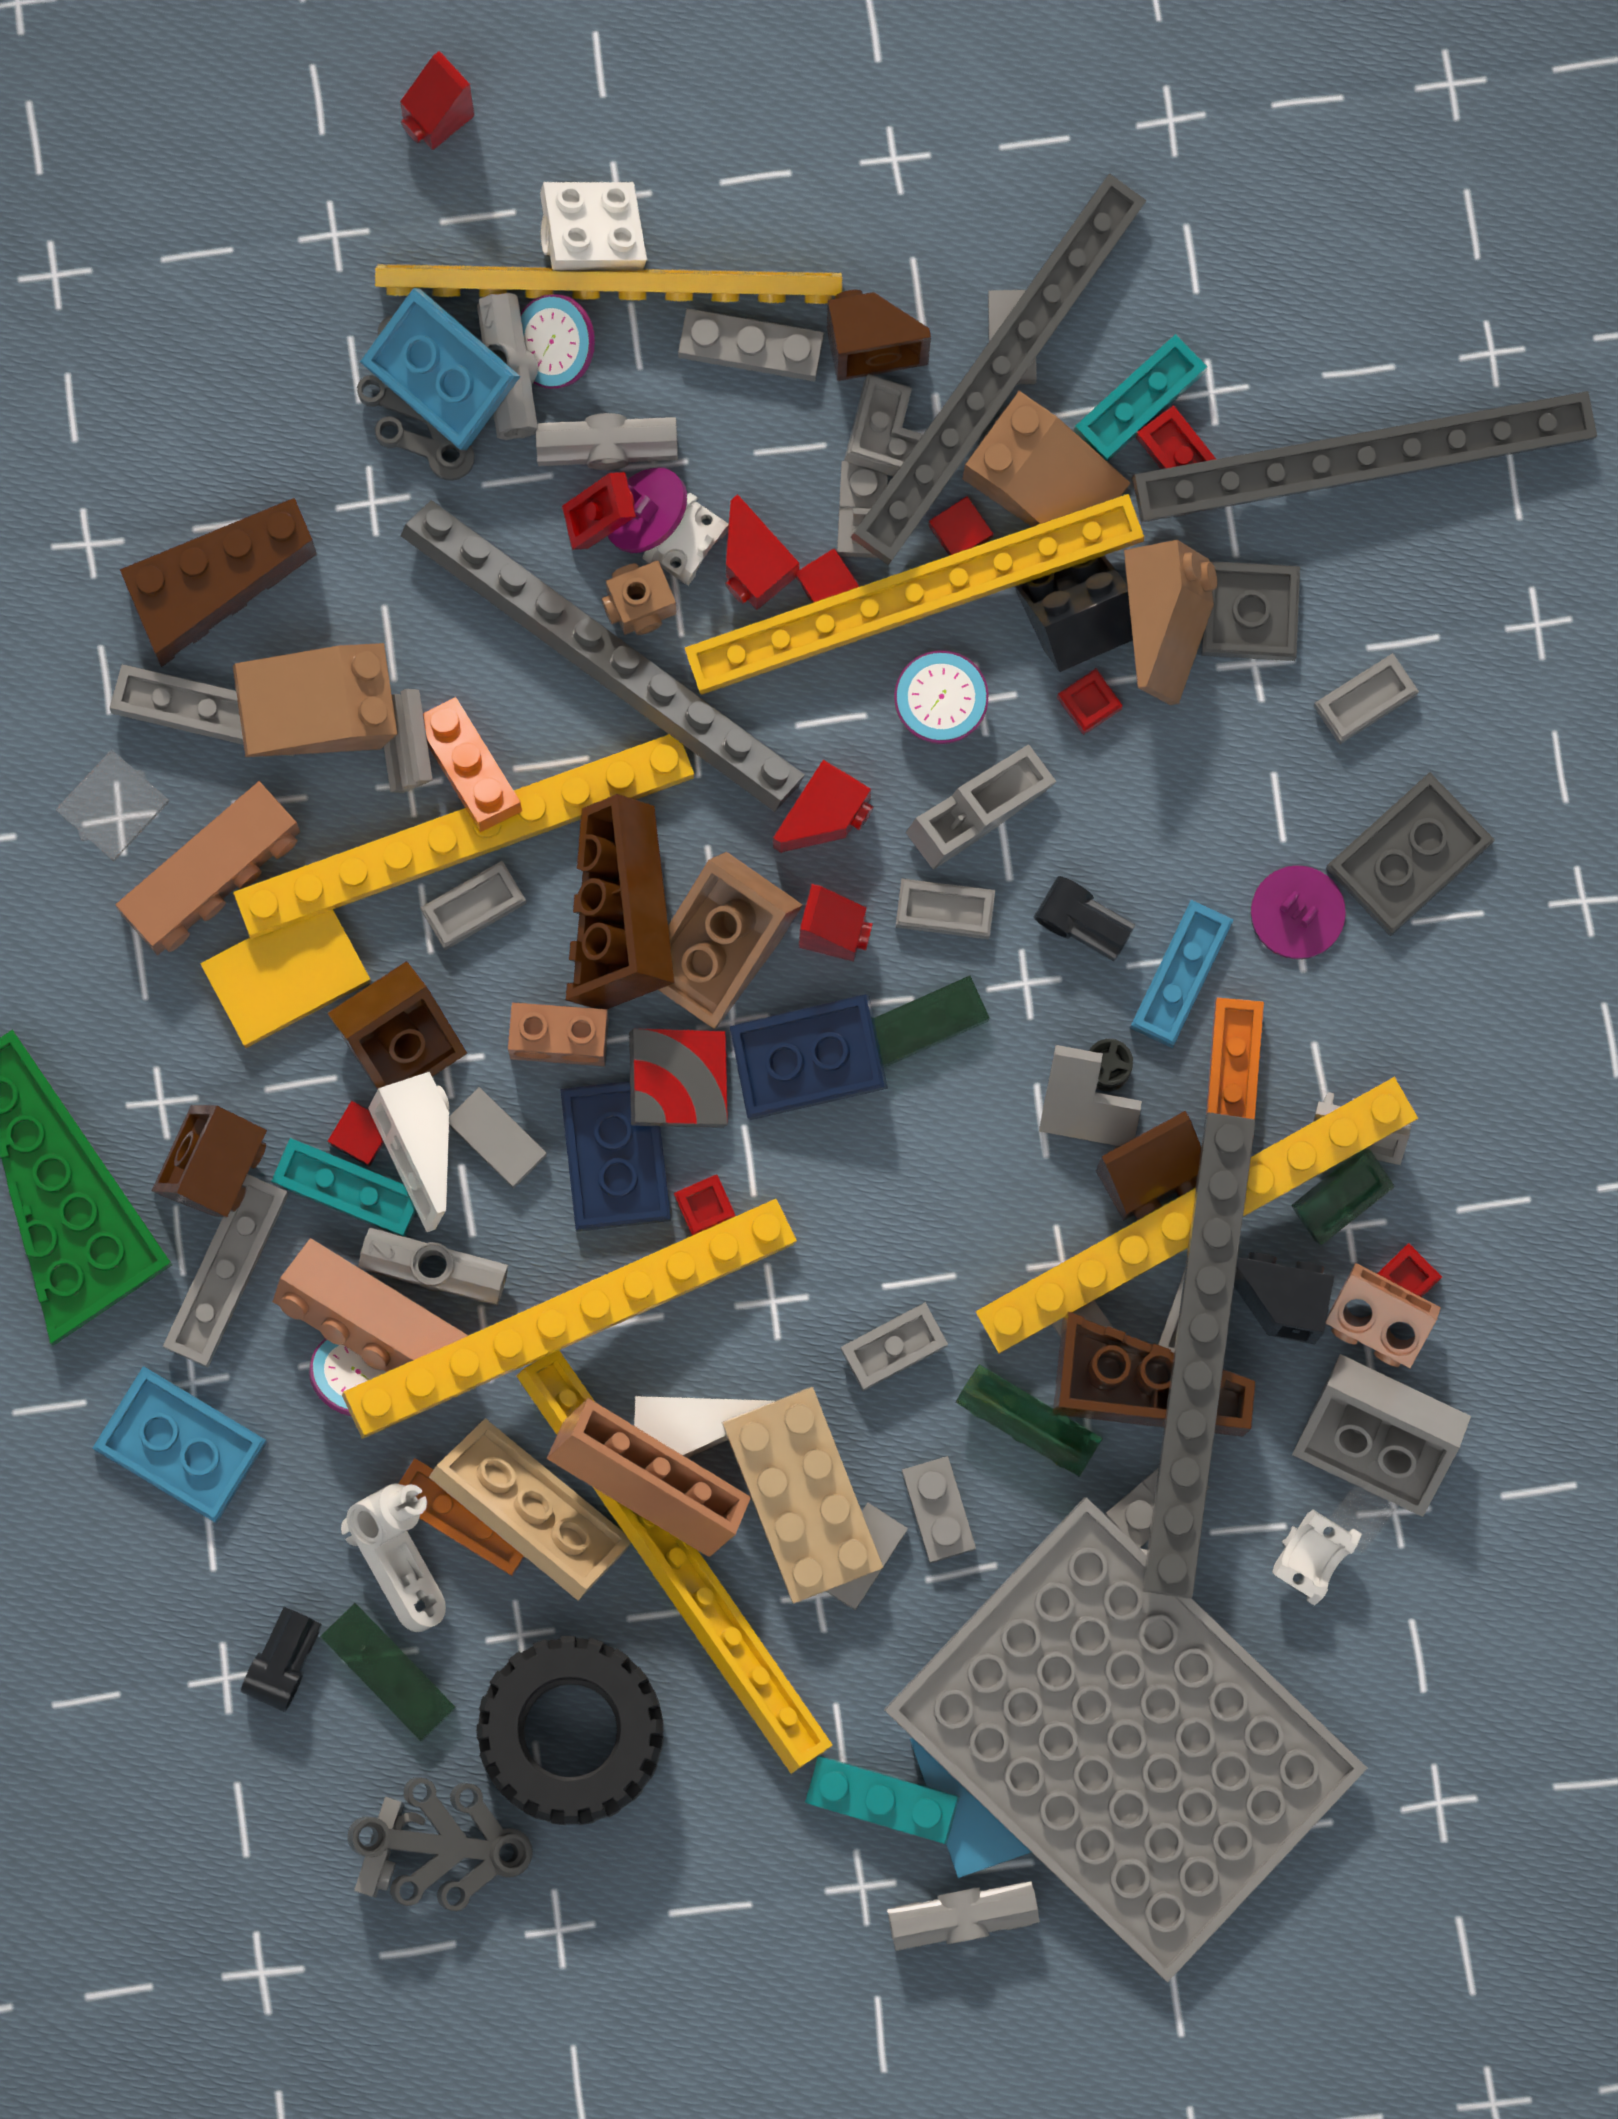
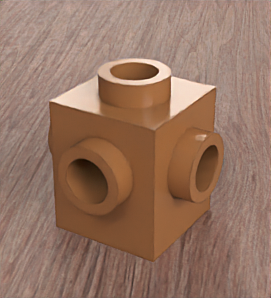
M658 560L639 567L636 563L623 566L612 573L613 578L606 580L608 596L601 598L602 604L610 623L619 622L624 635L633 631L636 632V635L647 634L662 626L661 620L677 614L676 601Z

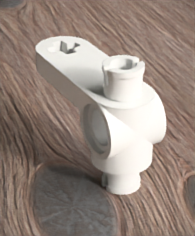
M391 1484L352 1505L347 1512V1518L342 1522L341 1532L343 1535L349 1531L351 1532L352 1536L345 1540L349 1544L359 1547L399 1621L411 1631L423 1632L439 1624L446 1610L444 1597L407 1532L419 1521L420 1514L426 1509L427 1500L425 1496L417 1500L416 1495L423 1492L418 1486ZM422 1599L426 1608L418 1613L414 1604Z

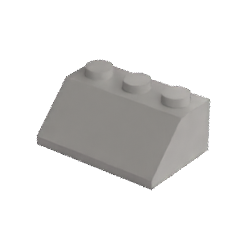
M1340 1354L1321 1390L1292 1455L1423 1517L1461 1446L1471 1416Z

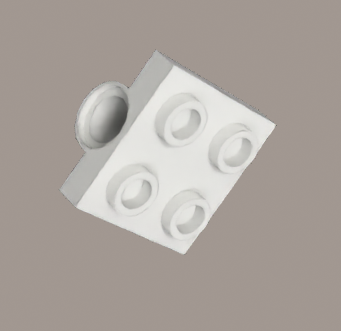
M543 182L540 191L543 208L541 245L544 255H550L553 271L644 269L647 258L634 182Z

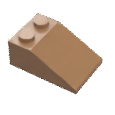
M1018 391L965 464L962 478L1031 527L1118 498L1123 495L1130 485V482L1064 422L1021 391Z
M1173 540L1124 550L1138 688L1169 705L1179 704L1214 605L1212 590L1217 587V575L1213 563L1179 540Z
M384 643L339 645L240 662L233 665L245 757L380 750L397 735Z
M727 851L709 859L668 925L675 983L658 990L713 1029L717 1028L780 943L803 904Z

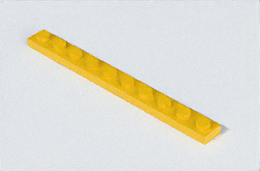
M378 264L375 268V287H386V295L408 296L413 288H433V296L457 297L461 296L462 288L479 289V297L491 294L507 293V289L526 290V298L553 295L554 290L572 291L573 299H600V291H619V299L646 300V292H665V300L692 301L693 293H712L711 301L738 302L739 294H758V302L784 303L786 302V295H804L805 303L828 304V300H832V295L836 296L842 292V273L657 269L553 271L550 267Z
M1126 494L684 647L700 695L1133 546L1144 542V535L1130 496Z
M668 734L513 790L521 802L522 812L482 832L479 831L468 811L464 808L234 891V897L249 937L253 939L581 820L582 808L615 794L636 800L694 779V772L683 744Z
M1393 1077L1252 1156L1250 1159L1243 1217L1416 1121L1418 1117L1396 1078ZM1196 1188L975 1311L998 1353H1002L1065 1317L1068 1311L1072 1313L1187 1249Z
M773 1199L343 1391L342 1397L363 1439L791 1247L797 1240L777 1199Z
M560 1350L535 1361L516 1375L556 1435L563 1421L587 1398L594 1401ZM594 1488L791 1774L833 1746L700 1552Z

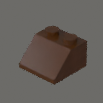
M855 289L843 291L837 294L835 299L828 300L827 333L837 381L865 377L868 374L876 375L928 365L931 343L930 329L875 292L863 294L862 290Z
M407 961L327 1013L377 1090L378 1088L430 1072L433 1077L468 1054L431 992Z
M191 1105L151 1191L209 1215L228 1217L230 1211L235 1212L244 1199L246 1186L242 1184L249 1169L256 1168L265 1153L266 1143L263 1142L267 1130L217 1105Z
M1184 1111L1101 1156L1096 1173L1123 1221L1133 1215L1139 1220L1163 1207L1160 1201L1175 1192L1180 1197L1196 1188L1201 1144L1187 1112Z

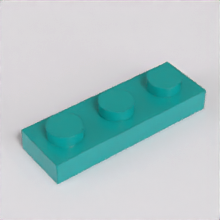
M1175 334L1074 427V432L1109 462L1136 437L1139 430L1156 419L1204 375L1208 366Z
M292 1138L289 1139L271 1180L273 1185L403 1237L406 1236L416 1213L414 1204L404 1184Z
M818 1756L805 1803L947 1844L960 1796L824 1756Z

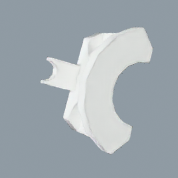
M692 493L687 494L686 510L676 530L663 543L651 550L645 551L642 558L648 563L658 560L661 568L688 586L696 576V572L709 550L719 539L724 538L729 528L727 522L697 503L698 497ZM704 519H710L712 523L710 525H704L702 524V521ZM678 561L681 565L678 568H673L671 563Z
M1312 1510L1306 1515L1298 1529L1294 1526L1291 1527L1289 1535L1282 1541L1286 1547L1274 1564L1272 1572L1278 1578L1306 1594L1307 1601L1315 1606L1327 1593L1330 1578L1336 1567L1345 1556L1354 1552L1359 1543L1361 1533L1355 1529L1348 1532L1315 1510ZM1326 1527H1332L1330 1534H1323ZM1295 1574H1302V1577L1299 1581H1293V1576Z

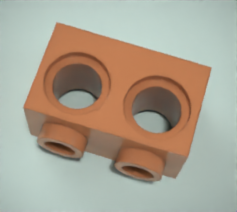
M512 1002L508 1041L510 1059L605 1066L609 1023L607 1009Z
M1355 1263L1329 1311L1326 1324L1332 1327L1331 1332L1339 1339L1354 1345L1359 1341L1374 1349V1355L1384 1363L1394 1367H1399L1400 1364L1411 1368L1437 1321L1441 1307ZM1353 1299L1364 1300L1370 1305L1372 1314L1363 1318L1356 1317L1348 1310L1347 1303ZM1395 1322H1405L1413 1328L1415 1336L1408 1340H1400L1393 1336L1389 1326Z

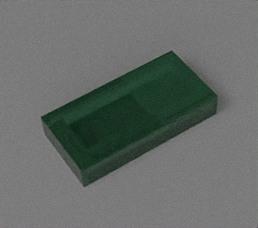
M1366 1148L1353 1155L1295 1201L1291 1207L1314 1241L1323 1245L1395 1186L1372 1151Z

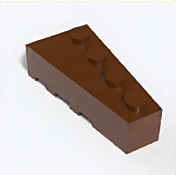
M292 498L122 568L120 572L162 668L175 658V654L193 642L195 644L209 633L208 630L230 614L233 616L247 606L248 601L263 590H269L317 555L297 502L295 498Z
M615 794L584 807L581 811L577 869L583 871L582 886L578 894H574L573 913L579 914L577 941H570L569 960L575 962L573 983H567L565 1000L594 1009H610L675 983L655 806Z
M1068 1311L1062 1320L1053 1415L1164 1428L1174 1352L1155 1343L1152 1345L1128 1336L1125 1332L1115 1328L1104 1327L1084 1319L1085 1317ZM1223 1369L1215 1434L1243 1437L1251 1430L1256 1381Z

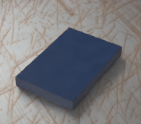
M867 994L730 1026L747 1118L750 1120L888 1089L870 996Z
M630 1081L560 1089L576 1232L671 1221L660 1126L631 1125Z

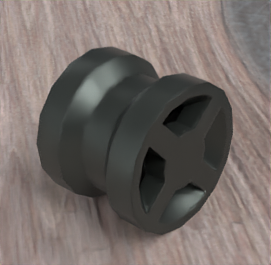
M1106 1038L1097 1041L1089 1050L1103 1054L1101 1063L1103 1071L1100 1069L1096 1088L1101 1091L1117 1090L1127 1082L1133 1069L1131 1051L1123 1042L1117 1039Z

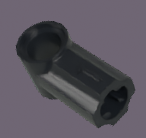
M1058 876L1034 914V919L1054 934L1067 939L1073 937L1110 960L1115 961L1134 930L1135 924L1094 901L1093 895L1078 883Z
M283 1607L263 1652H259L256 1655L245 1676L241 1693L286 1712L299 1688L303 1677L301 1670L318 1637L322 1624L294 1610Z

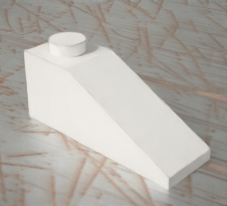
M430 1072L378 1088L368 1109L426 1232H430L436 1229L446 1211L449 1102L443 1088L436 1086Z
M635 1396L634 1426L686 1458H689L728 1440L722 1424L723 1421L774 1401Z

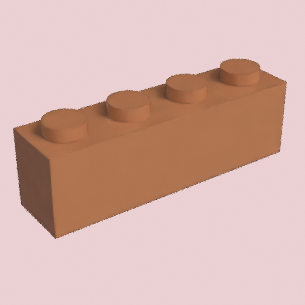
M258 781L115 905L123 918L157 956L165 949L168 952H172L186 941L190 935L188 929L199 919L202 918L204 921H207L221 911L226 904L224 898L236 887L242 889L250 886L261 875L262 871L259 868L272 856L276 859L283 857L296 845L298 840L295 836L300 833L298 824L265 786Z
M311 1238L280 1277L272 1301L280 1306L282 1311L289 1317L303 1320L319 1330L328 1341L346 1346L360 1355L363 1361L370 1367L386 1372L468 1336Z
M589 1398L563 1421L547 1457L549 1461L708 1557L712 1556L736 1535L751 1498L749 1495Z

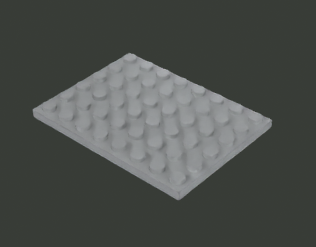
M1084 1497L888 1704L884 1711L1168 1983L1367 1770V1767L1192 1598L1142 1592L1147 1555L1087 1497Z

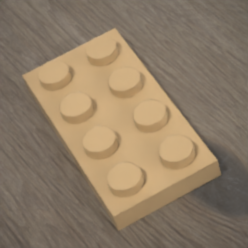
M813 1387L722 1422L793 1604L883 1568Z
M486 1418L435 1467L429 1476L431 1480L578 1601L625 1553L631 1544L621 1529Z

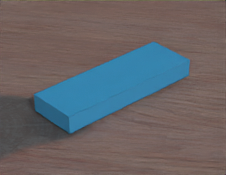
M1193 900L1190 901L1130 1029L1168 1047H1174L1234 919Z

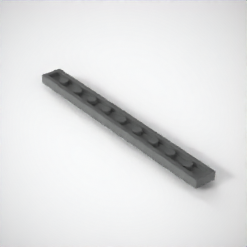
M1110 173L1107 175L851 535V539L887 565L890 564L1147 200Z
M1589 391L1139 473L1135 474L1132 479L1140 520L1143 523L1593 440L1597 437Z
M432 500L405 524L401 533L402 538L774 812L800 785L805 774Z
M1210 1112L1205 1117L1142 1592L1188 1599L1193 1597L1256 1119Z

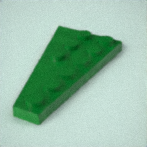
M13 1029L0 1037V1159L2 1160L16 1219L33 1274L38 1300L46 1322L50 1344L54 1346L171 1267L172 1263Z

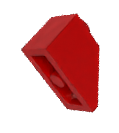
M440 50L432 56L400 101L404 118L400 121L402 127L415 142L419 143L423 139L432 150L437 148L475 116L470 83Z
M737 494L730 501L726 556V577L729 580L725 582V585L741 604L749 601L758 610L795 579V573L799 571V562Z
M823 759L774 835L773 848L782 853L844 839L853 827L860 831L874 809V806L868 803L871 799V788Z
M812 884L800 926L799 948L854 962L857 949L867 950L873 923L865 922L867 907L822 886Z

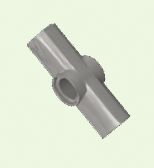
M511 293L491 294L480 298L477 304L482 342L521 376L494 412L497 438L503 440L526 438L536 434L535 430L538 429L531 387L538 373V363L532 352L525 348L518 296Z
M603 413L591 415L585 421L537 423L536 449L538 466L587 464L589 468L596 470H615L628 466L629 462L678 460L676 417L627 419L621 414Z
M369 1228L364 1239L358 1268L418 1284L429 1291H443L498 1306L502 1296L509 1268L507 1264L447 1249L446 1246L439 1243H425ZM432 1255L440 1256L447 1262L444 1273L437 1278H427L420 1272L422 1262Z
M1032 1881L983 1891L980 1888H973L937 1896L938 1900L922 1903L916 1902L887 1910L895 1951L946 1941V1944H953L990 1936L989 1932L1031 1926L1034 1923L1040 1922Z

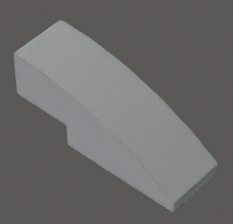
M1028 744L957 788L952 796L918 816L910 825L906 834L934 870L1011 818L1051 788L1057 781Z

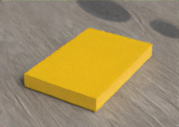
M333 909L259 937L248 938L200 963L245 1049L371 983L368 973Z

